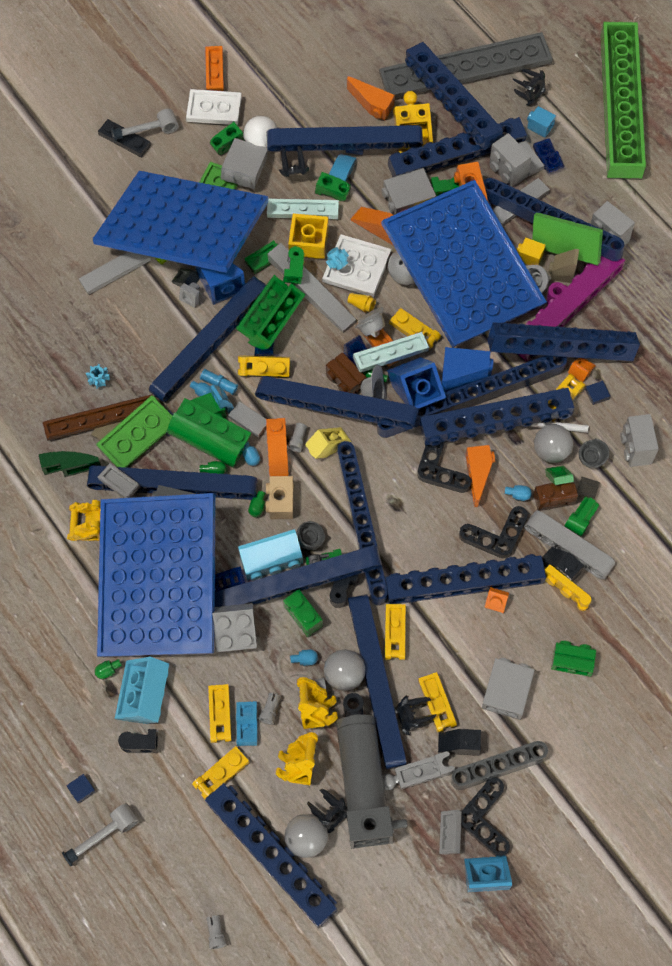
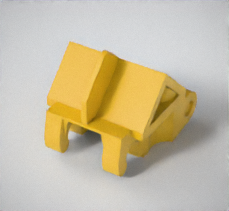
M92 500L91 504L75 502L69 506L71 518L70 531L67 534L68 540L100 541L101 501ZM79 512L86 516L85 523L78 525Z
M300 677L297 680L300 693L298 709L301 711L303 729L324 727L334 723L338 719V713L333 712L332 715L328 716V709L336 704V696L326 699V689L321 688L316 681Z
M309 732L299 736L295 742L288 745L287 753L289 754H285L282 750L279 751L278 758L286 763L284 768L286 771L279 767L276 768L275 774L285 782L310 785L315 765L314 753L318 735Z

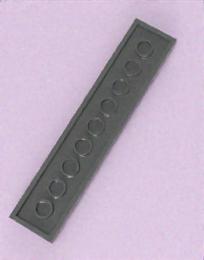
M542 32L437 56L460 83L552 63V56ZM406 63L379 69L385 91L394 94L395 98L404 97V94L408 91H413L416 94L430 91Z

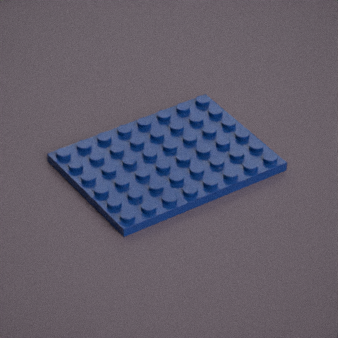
M138 171L93 237V243L95 245L227 273L267 206L269 199L265 195Z
M475 180L388 217L381 222L452 348L490 331L493 322L508 323L547 303Z
M214 493L101 499L97 657L214 654V623L212 614L215 611L216 495Z

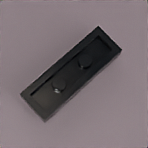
M109 119L98 130L99 136L141 158L151 146L149 140L135 133L123 136V138L117 139L114 142L111 128L124 129V127Z

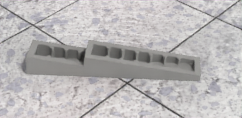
M280 243L268 253V261L284 275V269H289L287 262L289 250ZM303 266L301 284L293 285L306 294L304 298L344 333L356 323V319Z

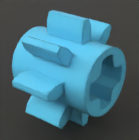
M335 247L327 253L328 260L326 263L330 269L336 268L340 270L347 265V257L349 255L345 249L341 250Z
M100 364L94 367L90 366V373H86L89 385L94 384L96 389L106 386V380H110V376L107 374V367L102 368Z

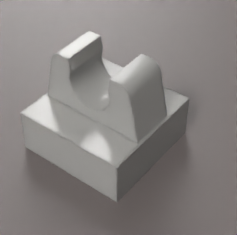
M194 282L189 286L183 283L180 287L179 300L195 308L199 303V291L197 290L199 285Z

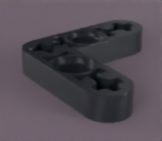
M445 441L436 445V447L430 444L425 445L418 467V479L422 482L459 493L468 492L472 482L469 475L438 466ZM427 453H435L436 459L429 460L426 457ZM425 470H429V474H427V476L423 475V472H425ZM437 472L436 479H433L434 473ZM447 474L450 479L447 482H442L439 476ZM465 480L464 486L461 487L459 482Z
M521 506L514 507L507 518L500 536L472 524H464L460 528L459 538L462 542L502 559L508 558L512 554L526 523L527 510ZM519 512L522 515L519 518L518 523L516 524L514 523L516 515ZM513 528L517 534L513 537L508 536L506 530ZM468 530H470V531H471V535H469L468 537H466V536H465V532H467ZM478 533L479 535H478V539H477V542H476V541H474V540H475L476 534ZM488 537L491 540V544L483 545L480 539ZM497 541V545L493 549L494 542ZM503 545L507 546V550L501 552L500 547H503Z
M491 778L462 810L461 827L494 856L503 857L510 850L508 840L482 818L504 791L503 782L498 778ZM497 783L499 785V792L494 791L490 796L493 798L491 800L486 794L491 789L490 784L495 785ZM478 798H484L487 801V807L479 809L475 801ZM464 814L466 816H468L469 814L472 815L471 820L475 824L477 823V821L480 822V824L477 825L475 831L471 830L474 826L473 824H471L470 822H463ZM482 827L487 828L490 832V836L486 839L478 835V830ZM493 835L496 836L494 839L496 843L501 844L502 842L505 844L503 847L504 852L502 850L497 852L495 850L497 846L493 842L491 845L487 844Z

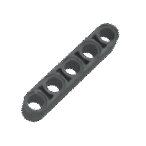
M535 741L459 767L452 774L451 784L456 790H464L485 783L491 778H499L539 764L546 758L548 747L542 741ZM539 748L542 750L543 755L539 757L534 755L533 749ZM521 755L524 762H515L513 756ZM500 761L504 764L505 768L498 770L495 768L494 763ZM482 768L485 771V775L482 777L477 776L474 770ZM463 775L466 778V782L458 783L455 777Z

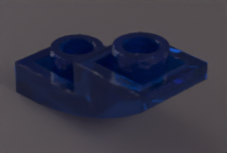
M550 138L533 144L534 151L544 164V169L547 173L564 168L559 152H555Z

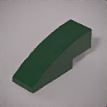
M58 451L38 454L44 475L62 471L64 477L88 472L90 466H101L98 457L86 453Z

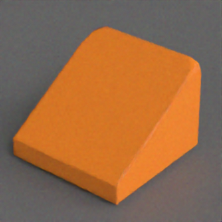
M577 358L572 363L568 373L574 375L577 380L584 382L596 365L585 358Z

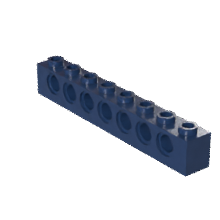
M424 42L406 50V65L425 83L426 88L434 93L436 99L443 103L445 109L451 112L458 123L460 122L466 133L474 138L477 145L486 150L502 138L503 129Z
M520 117L515 119L509 118L504 122L498 123L503 132L509 133L518 143L526 140L527 133ZM463 132L452 138H443L436 143L429 142L419 148H410L403 153L396 152L389 156L387 165L392 177L424 168L425 173H429L491 154L492 147L484 150L480 145L470 144V142L476 143L474 138L470 134Z
M503 322L492 323L487 339L491 352L634 361L640 346L636 332Z
M563 388L420 417V428L424 444L434 446L443 441L454 442L459 440V438H474L478 434H493L498 430L504 429L508 431L518 426L528 427L538 422L548 423L553 419H567L572 416L574 405L569 388ZM549 405L556 406V409H551ZM530 409H536L538 412H531ZM516 412L519 416H513L511 413ZM499 416L501 419L495 420L493 417ZM481 420L483 423L477 424L474 421ZM461 423L464 427H457L456 424ZM443 427V428H445L446 430H445V431H439L437 428Z
M530 554L519 559L509 557L504 561L489 560L482 564L472 562L461 567L451 565L446 569L430 568L424 572L414 570L403 575L393 573L386 577L385 581L388 590V603L403 604L489 592L490 587L504 590L544 584L546 575L542 556ZM525 568L528 572L521 573L518 569ZM504 570L508 575L502 576L499 574V571ZM486 573L489 578L483 579L479 574ZM467 576L470 580L465 582L460 577ZM447 578L450 580V583L443 584L440 580ZM428 581L431 585L424 587L421 585V582ZM403 584H409L411 585V588L405 590L401 586Z
M223 783L205 799L206 804L319 929L337 912L335 907L337 902L330 894L325 896L321 891L322 885L315 878L311 880L306 875L308 870L301 862L296 864L292 859L294 857L293 853L287 847L283 849L278 844L280 839L273 831L267 832L264 828L266 826L264 821L259 816L255 818L250 813L252 808L245 801L240 802L238 800L236 790L231 785L227 787ZM228 803H234L236 808L232 812L225 811V806ZM242 818L250 820L247 827H240L238 825ZM257 833L264 836L260 843L252 841L253 836ZM269 849H276L278 851L275 858L270 859L266 856ZM288 864L292 867V871L286 875L280 872L281 867ZM298 880L306 882V887L303 890H297L294 885ZM312 896H318L321 899L318 906L314 907L309 904V899Z

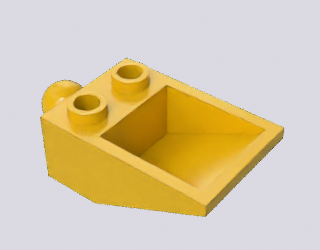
M413 91L406 92L403 99L407 105L395 106L393 109L395 126H421L423 146L429 142L433 143L430 104L414 105L417 101L416 93ZM424 111L425 115L420 116L418 112ZM401 113H407V117H402ZM398 149V152L403 153L408 149Z

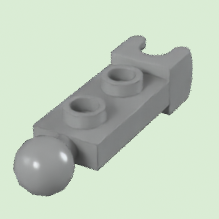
M446 751L433 757L395 768V776L391 774L383 775L384 789L391 790L397 783H399L401 789H405L433 779L452 775L455 770L454 766L446 767L442 763L449 759L450 753Z

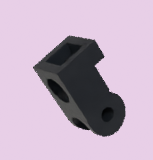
M358 574L334 581L330 591V603L335 608L345 606L350 585H357L359 580Z
M148 729V734L123 732L118 738V744L126 753H157L158 732L156 729Z

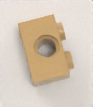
M270 476V483H266V495H269V501H266V512H269L270 519H293V476ZM278 495L284 496L282 500L275 499Z

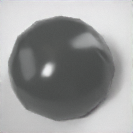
M597 438L586 441L578 451L579 460L588 468H598L605 464L609 458V448L605 442Z
M313 521L302 523L296 532L299 545L306 550H316L323 545L326 537L323 528Z

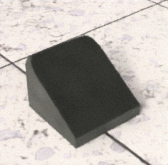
M181 268L171 282L179 287L183 283L189 286L192 282L197 284L199 277L194 270Z

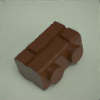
M340 353L335 359L326 364V376L331 382L335 381L338 384L339 391L356 394L361 390V384L367 377L362 372H359L358 368L344 353Z
M574 482L559 485L549 483L535 486L533 493L538 511L573 505L578 498Z

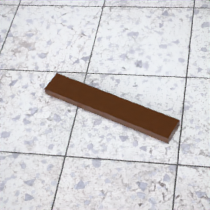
M153 394L44 421L43 426L47 441L122 422Z

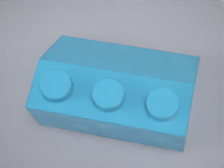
M295 529L238 546L240 560L247 581L258 580L268 574L275 575L284 569H295L300 564H303V557Z
M153 657L126 661L115 714L116 720L143 724L158 723L161 715L162 700L165 694L164 689L168 677L169 663Z

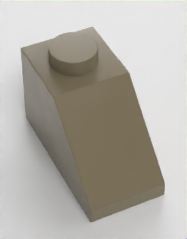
M579 249L555 255L554 262H550L548 273H552L551 280L572 283Z

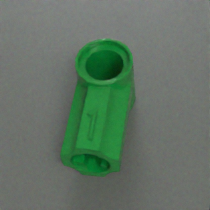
M585 497L575 513L573 512L564 527L581 537L590 524L589 521L597 511L599 504L591 497Z

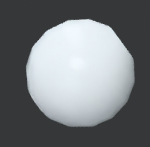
M253 117L246 123L243 137L246 142L267 147L266 131L277 128V125L269 117Z

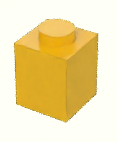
M525 237L523 244L519 243L516 251L524 264L539 265L546 245Z

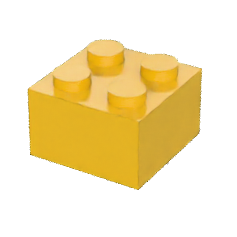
M293 213L288 249L297 246L303 249L304 257L325 259L329 218L326 216Z

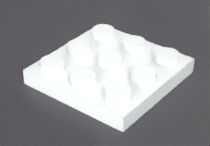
M341 234L336 247L341 250L345 249L349 255L347 257L348 263L340 270L336 268L330 269L327 266L322 282L374 297L391 256L392 249Z

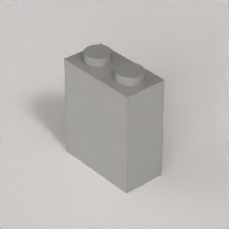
M234 138L222 165L221 180L255 189L267 160V147L257 146Z
M424 168L384 180L383 188L381 189L384 199L387 198L389 211L393 212L394 215L436 197Z
M495 658L481 709L521 720L534 669H531L527 664L520 663L517 665L511 663L506 658Z

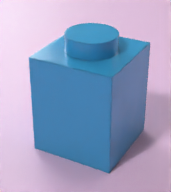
M538 106L534 112L531 111L528 115L527 128L545 138L554 127L556 115Z

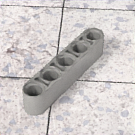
M536 510L524 525V528L530 534L548 546L569 552L584 565L583 568L599 579H605L615 565V561L609 555L541 511Z

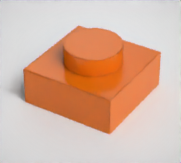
M490 587L484 608L504 613L509 592Z

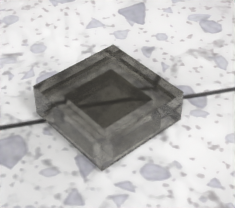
M581 477L577 489L578 497H591L595 500L600 482Z

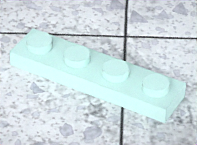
M269 199L267 218H292L294 213L338 219L339 200Z
M420 332L354 353L353 359L361 373L373 369L376 365L383 366L429 350V346L423 333Z

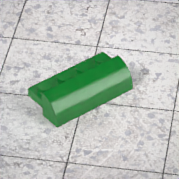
M273 275L236 329L250 339L248 343L253 347L267 349L277 338L306 294L292 283L288 286Z
M186 398L182 401L177 412H174L167 428V434L233 469L252 435L251 432Z

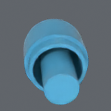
M192 381L190 384V388L194 389L195 394L199 397L211 393V388L206 383L200 382L198 384Z
M248 441L242 452L243 457L248 465L256 466L260 462V455L257 449L251 446Z
M515 485L514 488L505 487L504 494L513 495L515 500L527 501L531 498L532 491L528 486Z
M312 649L299 651L298 655H290L291 663L299 662L303 666L314 665L318 661V654Z

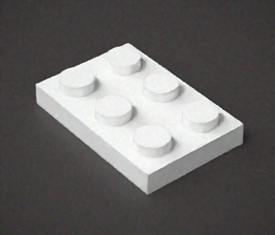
M190 89L186 115L187 122L226 125L235 122L238 125L242 93Z

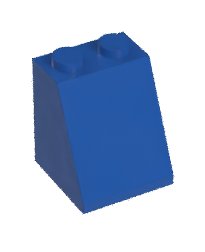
M233 263L227 273L195 266L196 272L213 305L232 298L245 285L244 272Z
M445 347L442 373L444 393L491 376L494 360L490 358L491 351Z
M420 357L387 370L393 389L405 404L413 405L419 409L446 398L435 362Z

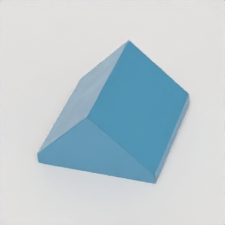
M506 856L464 859L467 893L510 890L512 879Z

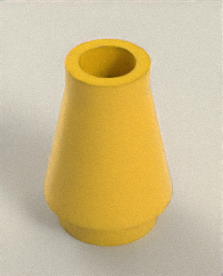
M350 293L347 302L367 313L374 310L376 299L370 295Z

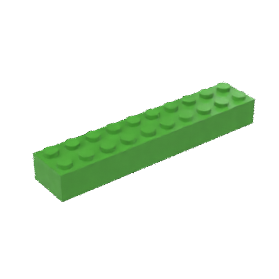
M603 22L601 57L607 178H642L646 161L638 22Z

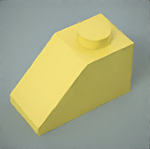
M341 427L318 429L305 445L309 449V453L315 459L326 458L337 452L338 445L341 442H351V440Z

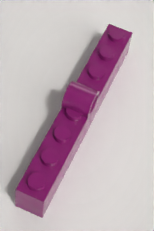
M601 256L598 265L588 263L580 275L577 274L572 279V283L569 286L560 282L552 283L548 288L546 297L548 306L545 309H540L535 316L536 318L533 321L529 320L525 325L564 327L623 269L625 260L622 258L619 261H611ZM518 354L526 362H528L534 356L530 354Z

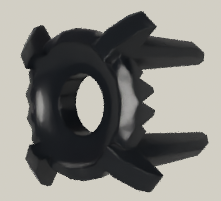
M522 69L523 72L531 75L532 79H530V82L525 80L522 82L513 78V81L527 89L525 93L514 89V92L528 101L526 105L531 106L543 92L546 93L545 73L543 70H540L539 74L529 69Z
M298 146L297 151L298 165L294 164V166L291 165L290 167L286 150L283 148L281 152L282 169H279L284 177L299 173L305 175L309 171L308 165L305 166L303 151L300 146Z
M406 695L395 707V712L398 713L402 724L401 730L406 735H410L409 731L428 725L431 723V719L436 717V714L421 717L414 716L416 712H413V710L426 706L424 702L431 701L429 697L409 699Z
M320 789L319 791L323 794V798L331 805L329 807L330 810H326V815L309 801L307 805L311 809L312 814L317 816L319 821L326 826L327 832L332 833L344 817L347 818V807L343 798L338 800L327 790Z

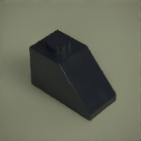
M551 547L542 556L543 565L546 568L552 565L572 582L581 574L584 567L569 552Z
M456 729L439 732L438 754L448 751L454 755L479 756L481 751V730Z

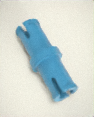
M204 369L200 375L201 380L217 385L232 395L235 394L238 388V384L225 379L221 374H214L207 369Z

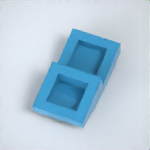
M339 154L329 175L346 182L353 170L356 158Z
M217 385L210 386L211 394L219 408H225L229 414L234 409V406L224 390Z
M257 701L236 702L237 746H257Z

